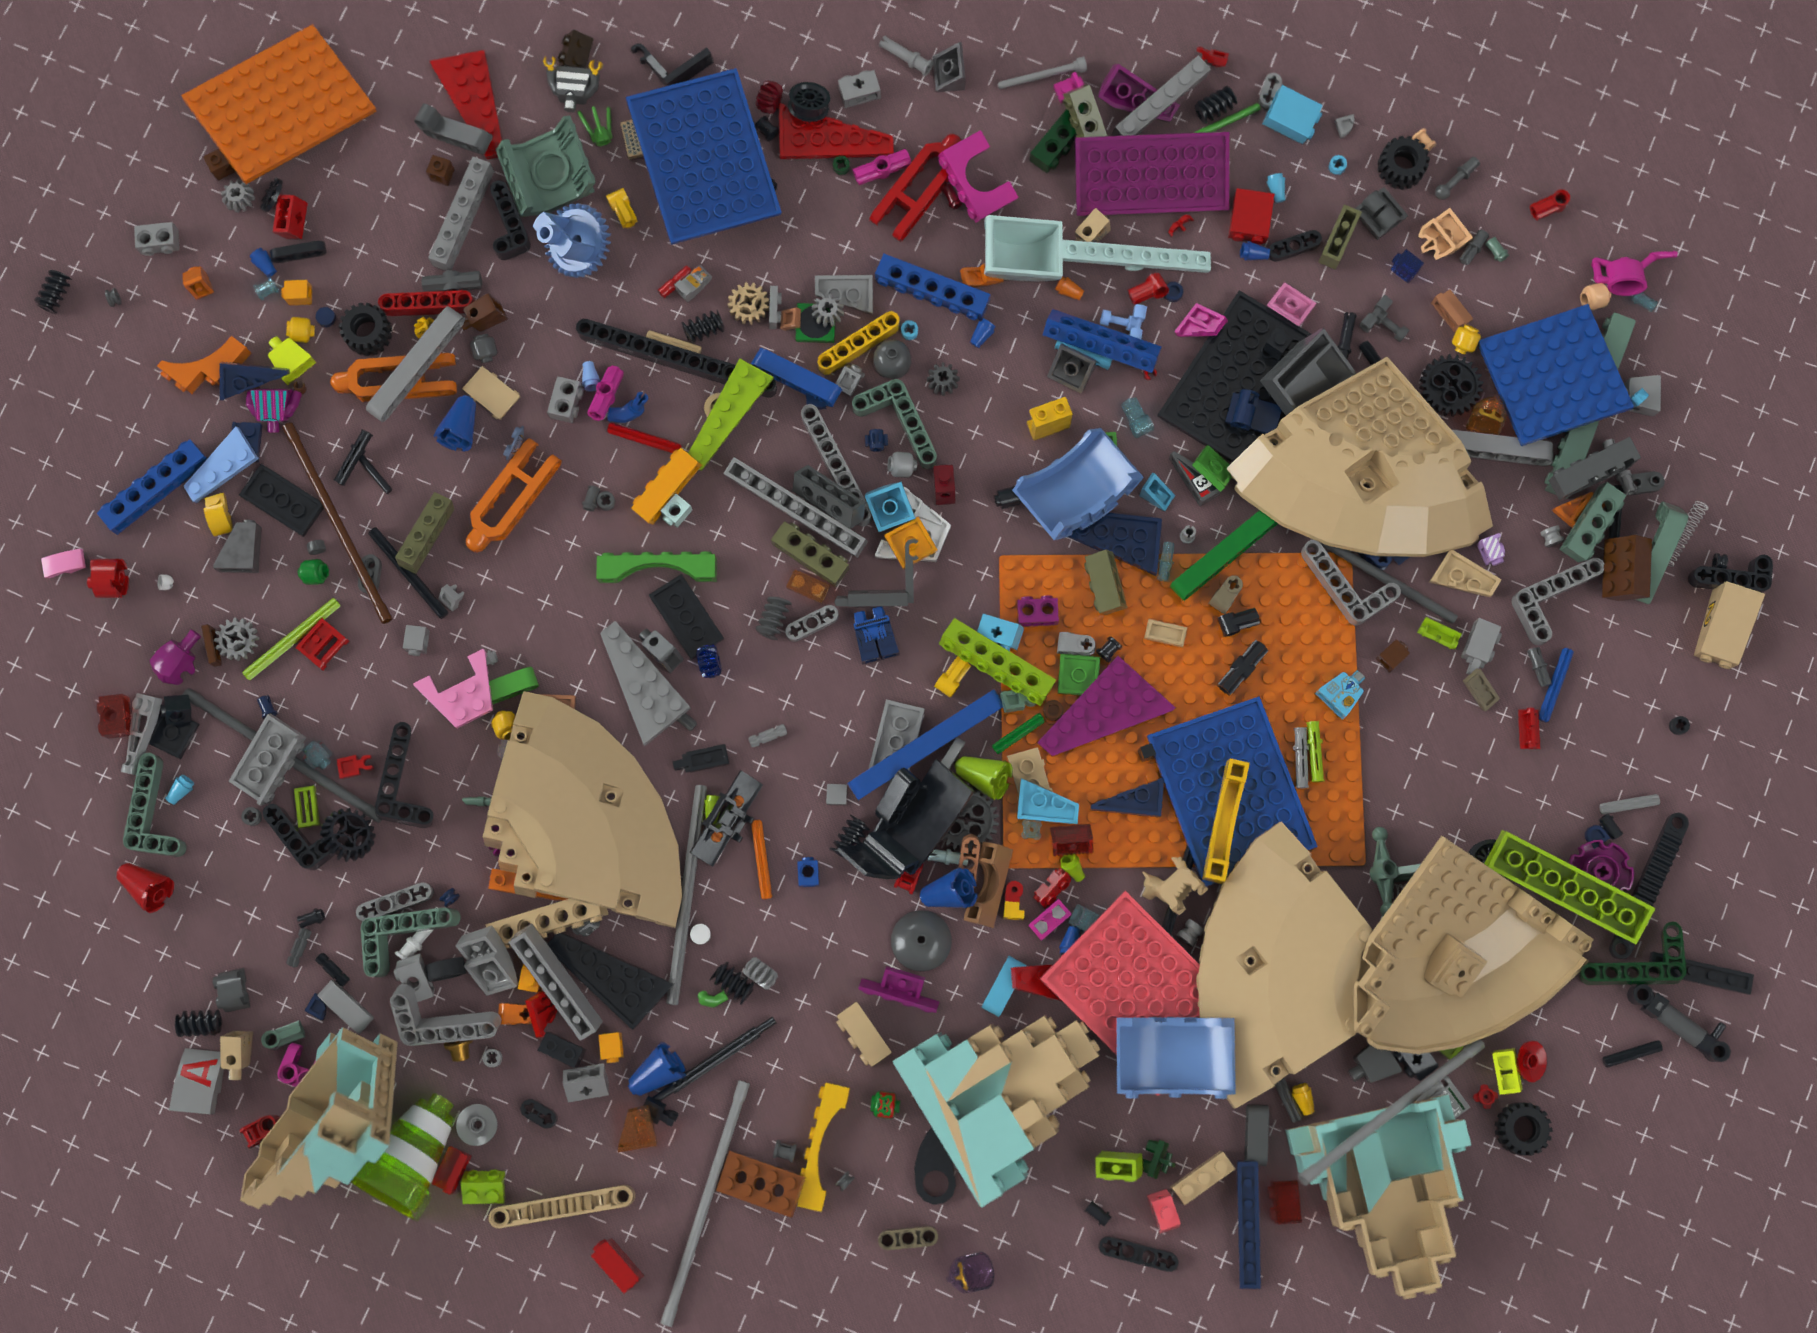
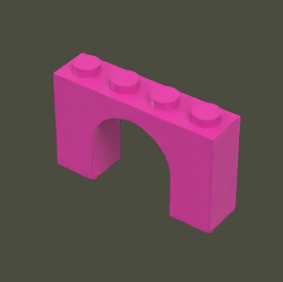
M981 130L938 155L939 164L943 169H946L950 183L956 187L960 201L965 203L968 208L967 213L972 220L974 219L975 223L1019 198L1010 181L989 192L978 191L968 183L965 175L968 161L990 148Z

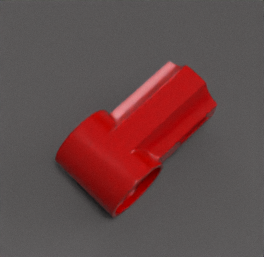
M1560 189L1553 195L1531 204L1529 208L1532 217L1538 221L1555 212H1562L1570 201V194L1568 191ZM1556 199H1561L1563 203H1558Z
M1153 273L1147 277L1146 282L1127 291L1133 305H1136L1152 297L1156 299L1163 298L1168 294L1169 288L1160 273Z

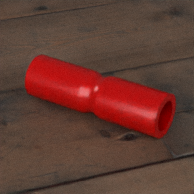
M687 265L682 268L672 279H669L658 289L660 295L664 299L676 290L674 284L679 280L682 281L692 270Z

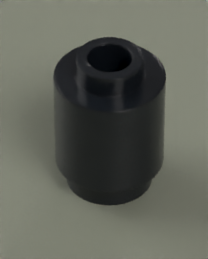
M1015 486L996 491L997 495H994V500L997 507L1000 506L1001 509L1020 505L1021 500L1012 491Z

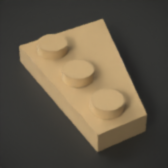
M1451 550L1447 552L1429 583L1491 597L1501 579L1456 551Z

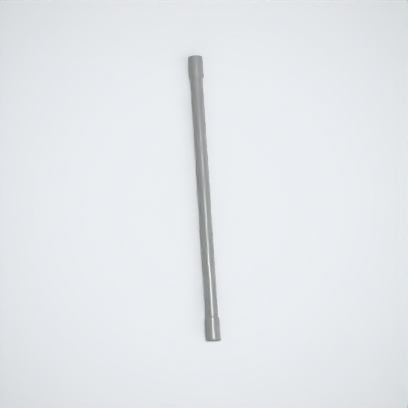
M1480 1039L1468 1044L1460 1053L1322 1159L1298 1175L1301 1183L1308 1185L1316 1179L1325 1169L1469 1058L1474 1057L1485 1048L1484 1042Z
M738 1080L730 1112L670 1298L660 1322L665 1326H673L679 1300L734 1129L750 1086L749 1083Z

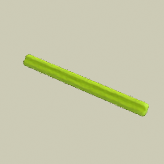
M335 598L330 599L242 672L248 680H252L308 634L321 618L325 620L341 606Z

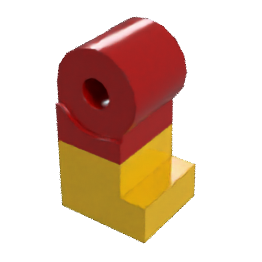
M1011 881L1006 886L1003 919L1024 920L1025 911L1019 910L1023 886L1018 881Z

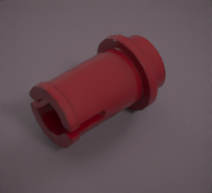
M948 184L944 186L942 192L949 201V207L953 210L960 208L963 203L960 201L953 185Z

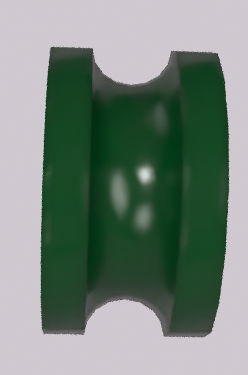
M845 156L836 157L833 161L834 172L838 175L847 174L850 170L849 159ZM844 162L845 168L839 169L838 163Z

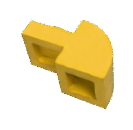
M220 493L206 497V508L203 509L211 533L214 537L230 533L233 526L225 494Z

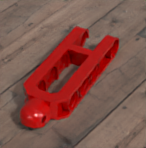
M949 134L941 143L926 144L877 205L869 220L878 226V223H880L884 216H888L897 204L908 212L897 225L892 235L899 242H902L942 192V188L950 182L948 179L949 175L946 169L942 168L917 201H914L903 192L908 186L912 185V181L919 172L923 171V167L930 158L937 157L942 151L962 141L961 138L956 134Z

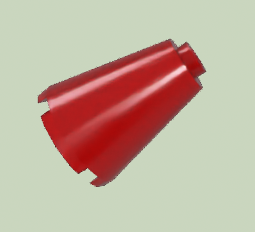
M131 863L123 864L117 870V880L142 910L148 913L161 909L165 905L163 901L166 897L170 898L172 896L174 881L168 876Z

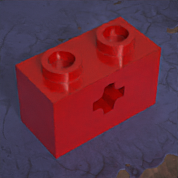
M279 195L272 232L285 239H302L308 202L295 195Z

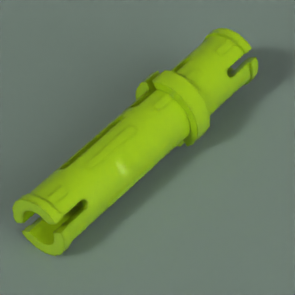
M1310 721L1306 724L1312 775L1311 781L1324 782L1321 751L1323 740L1320 739L1319 721Z

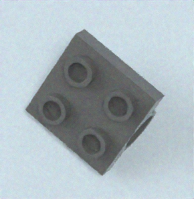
M1385 187L1379 191L1372 192L1355 208L1362 212L1359 219L1377 240L1408 217L1407 213Z

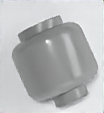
M894 452L888 458V472H891L893 477L908 478L912 475L913 471L917 470V460H914L911 453Z

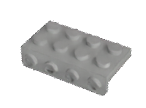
M267 714L228 782L256 799L259 806L270 804L275 797V790L285 780V773L294 765L295 756L304 748L306 736L274 715Z

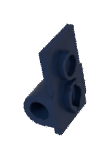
M1242 389L1239 394L1233 393L1225 423L1243 430H1254L1267 434L1277 428L1281 408L1277 404L1259 400V394L1255 391Z

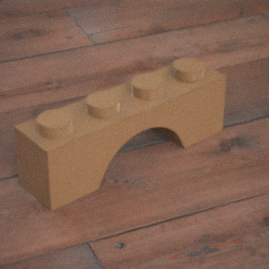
M983 842L978 862L984 870V884L977 895L976 903L972 907L966 908L964 921L994 928L1013 849L999 844Z

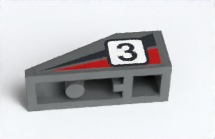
M1175 451L1170 454L1169 459L1199 506L1206 504L1221 494L1213 484L1192 466L1193 462Z

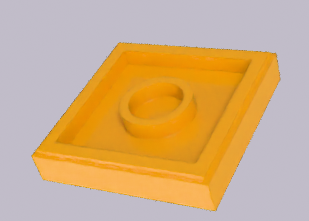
M919 516L884 535L903 570L905 569V543L911 538L919 540L916 544L911 543L909 545V554L919 557L917 560H913V564L938 551Z

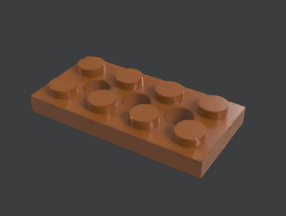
M729 1151L716 1191L793 1218L806 1177ZM742 1171L747 1175L744 1183L738 1181V1175ZM759 1178L765 1180V1187L762 1190L756 1187V1182ZM777 1185H782L784 1188V1193L780 1197L775 1194Z

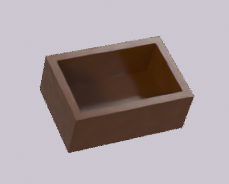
M1631 535L1604 540L1602 598L1615 601L1650 598L1651 538Z

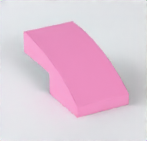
M83 549L65 551L41 559L44 577L52 578L63 573H73L86 568Z

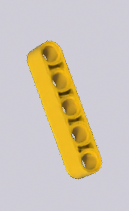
M893 311L883 314L823 352L818 357L819 371L824 375H830L895 334L900 328L898 314ZM889 320H893L896 322L892 326L886 324V322ZM873 330H877L880 332V334L877 336H873L870 334V332ZM858 340L864 342L861 346H856L854 343ZM840 351H846L848 353L846 356L838 355ZM824 361H830L831 365L825 367L822 365V363Z

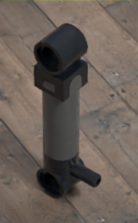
M1640 984L1629 988L1627 998L1631 1004L1643 1005L1640 1009L1650 1018L1657 1019L1704 1054L1707 1060L1711 1062H1724L1729 1059L1731 1055L1730 1047L1727 1043L1718 1040L1726 1029L1724 1023L1719 1022L1714 1031L1709 1034L1670 1005L1669 1000L1659 993H1653V990L1648 985ZM1638 990H1641L1644 994L1642 1000H1639L1637 997ZM1716 1046L1720 1049V1055L1718 1057H1716L1714 1054V1048Z

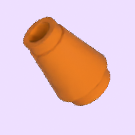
M1062 277L1055 287L1058 294L1077 300L1081 299L1085 291L1069 277Z

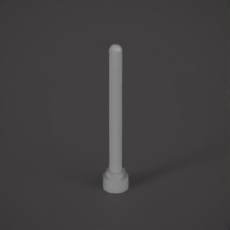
M1083 56L1076 58L1071 64L1000 81L998 88L1003 89L1071 71L1087 72L1086 61Z

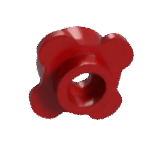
M1482 1084L1479 1092L1473 1095V1099L1475 1102L1481 1103L1484 1109H1490L1491 1104L1498 1099V1094L1489 1089L1488 1085Z

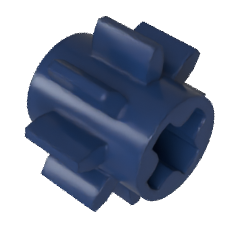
M882 429L869 430V435H865V446H870V451L872 452L883 451L884 446H888V434H884Z

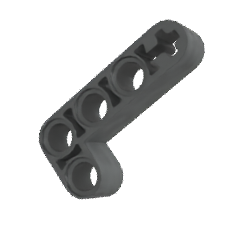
M422 104L414 120L421 131L427 136L482 155L485 154L493 138L485 130L441 116L435 108L428 104Z

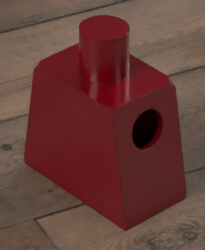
M953 465L934 466L936 505L955 504Z

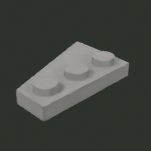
M873 275L815 276V296L822 298L821 295L824 294L828 298L829 294H832L833 299L839 297V303H843L845 306L873 314Z

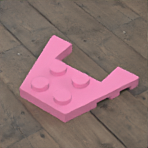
M484 649L467 656L476 675L445 691L438 692L431 676L413 683L457 729L493 711L486 661L487 655Z

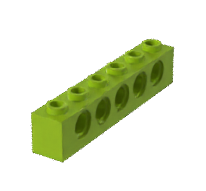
M956 618L952 620L939 642V645L946 651L954 653L961 660L974 665L979 671L987 673L997 682L1010 687L1012 691L1025 695L1030 702L1039 706L1042 705L1056 682V679Z

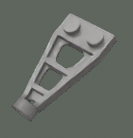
M140 693L136 694L132 702L133 710L126 762L122 764L120 772L136 775L139 759L145 754L158 720L160 705L163 699ZM142 715L147 716V722L141 733L139 731L140 718Z

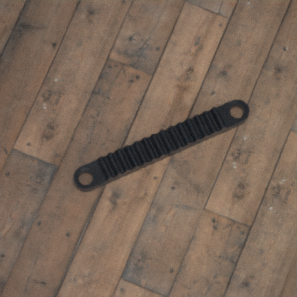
M1674 813L1667 817L1632 894L1633 897L1652 907L1657 900L1660 889L1663 887V882L1666 880V875L1669 873L1673 860L1676 858V853L1679 851V846L1683 842V837L1689 825L1688 818L1683 813ZM1674 818H1679L1682 821L1681 828L1677 829L1673 826L1672 820ZM1614 934L1609 946V952L1615 959H1626L1631 955L1636 944ZM1619 943L1623 944L1626 948L1623 955L1616 952L1615 948Z

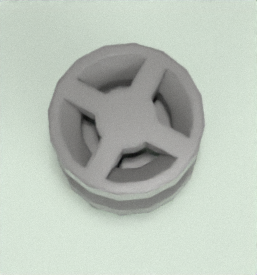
M1559 525L1540 532L1541 536L1545 538V547H1551L1565 541L1564 537L1560 535Z

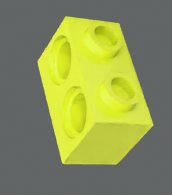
M1515 1048L1495 1050L1492 1055L1500 1095L1521 1092L1523 1088L1517 1068Z

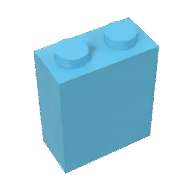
M1282 85L1277 90L1262 124L1303 144L1307 139L1310 140L1315 132L1313 126L1319 122L1322 116L1320 110L1323 105Z

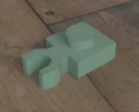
M1012 690L1002 691L1000 694L1005 713L1024 710L1025 705L1029 707L1036 705L1030 702L1025 695Z

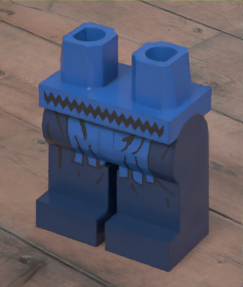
M882 606L872 609L873 619L867 620L865 611L854 613V629L862 665L880 660L875 643L876 640L882 660L899 655L889 616L885 614Z

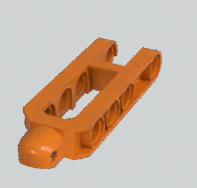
M440 353L427 370L440 369V367L452 365L456 366L455 355L452 353ZM405 356L357 359L347 369V372H338L331 377V387L338 393H353L362 402H369L382 385L361 387L358 384V378L367 372L383 373V371H393ZM424 373L404 399L457 394V384L449 380L426 382Z
M528 438L522 444L470 513L473 529L466 538V546L470 551L481 552L491 541H501L507 538L559 469L562 463L560 458L554 454L550 455L535 476L531 478L522 470L530 461L529 457L535 451L536 446L539 445L531 438ZM513 478H519L528 484L497 526L489 527L483 523L482 519L490 509L495 507V502L502 493L506 492L505 489Z

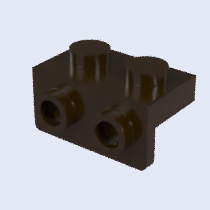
M574 29L565 34L562 40L563 50L560 51L557 58L558 66L586 68L594 38Z

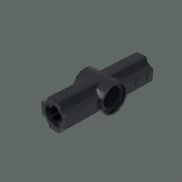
M1255 640L1247 648L1246 652L1237 658L1227 674L1217 684L1220 690L1229 696L1233 694L1241 682L1249 677L1255 670V666L1269 651L1266 646Z

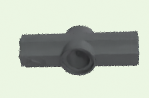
M449 270L443 272V275L423 276L421 279L423 292L481 289L483 286L480 271L460 273L459 271Z

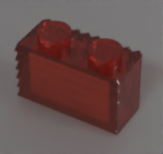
M1090 824L1050 827L1053 856L1093 853V835Z
M1298 1180L1270 1181L1271 1186L1267 1187L1268 1198L1272 1199L1273 1207L1269 1209L1270 1219L1274 1220V1224L1277 1225L1302 1223Z

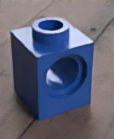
M804 857L802 861H797L798 886H820L818 860H814V857ZM812 867L814 874L811 877H805L803 875L804 868Z

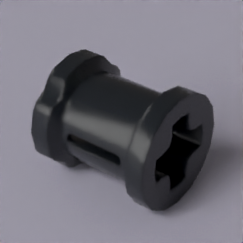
M767 116L761 117L755 124V129L766 136L765 139L767 141L773 140L780 130L768 121Z
M1110 636L1107 638L1108 641L1100 649L1096 650V653L1108 663L1115 652L1122 649L1119 642Z

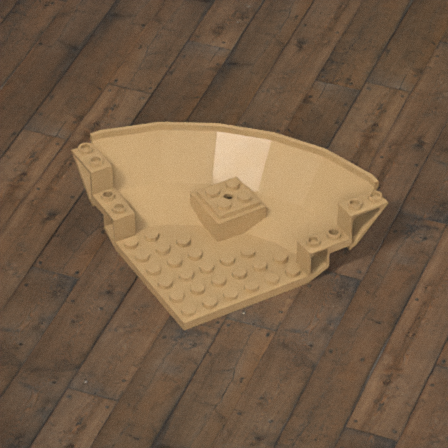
M1388 357L1295 408L1280 420L1276 429L1259 436L1226 468L1231 477L1238 483L1234 489L1250 504L1279 525L1336 548L1373 556L1426 557L1471 546L1479 540L1481 533L1493 527L1482 482H1478L1467 470L1472 461L1462 441ZM1363 484H1368L1370 488L1364 487Z
M1441 836L1368 937L1362 959L1370 965V968L1360 982L1355 981L1354 1030L1365 1036L1371 1046L1382 1050L1422 1054L1465 1046L1503 1031L1545 1005L1589 962L1582 955L1591 949V943L1594 939L1481 861Z

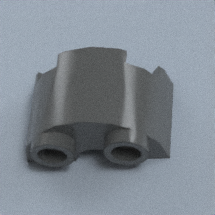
M244 968L221 972L218 976L213 977V985L218 993V997H216L218 1009L223 1008L227 1013L250 1008L249 994L245 986L246 975Z

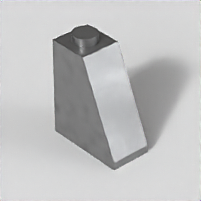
M254 520L236 522L213 568L222 573H258L262 527L255 523Z

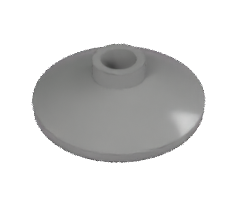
M482 1104L467 1106L461 1111L456 1121L458 1136L463 1142L472 1146L488 1143L494 1137L498 1126L495 1113L489 1107ZM476 1121L482 1123L481 1128L477 1129L475 1127Z

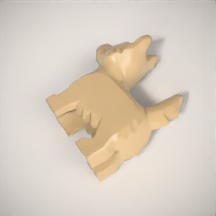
M1172 857L1171 859L1175 863L1177 870L1165 881L1144 871L1142 872L1145 876V890L1142 896L1148 900L1158 897L1161 901L1170 905L1169 907L1173 912L1180 915L1186 910L1182 900L1189 896V892L1198 890L1197 893L1202 896L1208 888L1192 870L1187 868L1186 862L1182 861V857Z

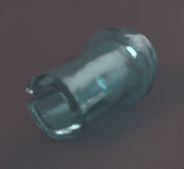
M1644 291L1633 295L1631 298L1634 301L1633 304H1639L1649 312H1652L1658 304V301L1645 295Z

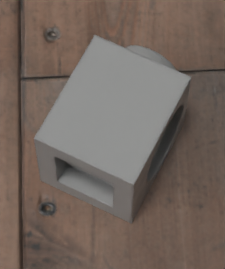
M406 625L403 649L412 656H420V653L427 654L430 631L426 627Z

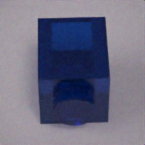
M1406 249L1402 254L1398 253L1391 262L1394 264L1390 270L1409 284L1420 271L1424 262Z

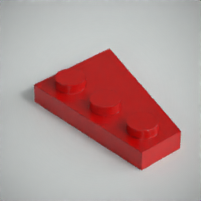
M1052 965L1011 968L1013 989L1061 1001L1040 980Z

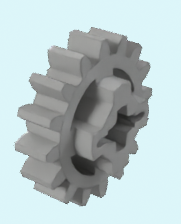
M236 617L233 618V622L227 619V625L223 626L220 624L219 626L222 630L215 631L219 635V638L214 639L216 643H219L215 648L219 651L222 650L220 654L224 657L227 655L229 660H232L234 657L235 660L240 661L241 656L247 659V653L254 654L252 648L258 647L254 643L256 640H259V637L254 635L258 632L257 629L252 628L253 624L250 622L246 623L247 621L243 618L240 622ZM231 638H234V639H235V638H240V639H242L243 641H241V640H238V641L235 640V641H234V640L231 639Z

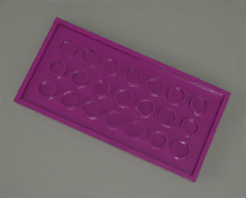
M1230 132L1075 137L1076 216H1088L1095 208L1103 215L1229 210Z

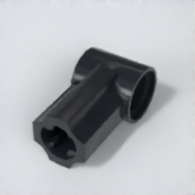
M1255 608L1235 614L1234 612L1227 613L1217 618L1224 637L1232 636L1239 633L1240 630L1260 624L1259 615Z

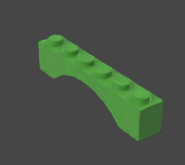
M703 551L700 554L681 552V555H673L672 552H662L661 555H653L651 552H643L641 555H634L630 552L622 553V555L602 553V556H597L596 579L599 583H619L636 571L654 567L671 568L681 571L697 582H717V558L715 554L709 551Z

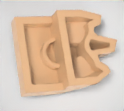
M1451 208L1422 226L1418 235L1420 238L1427 239L1421 246L1422 253L1434 249L1435 260L1456 252L1473 239Z

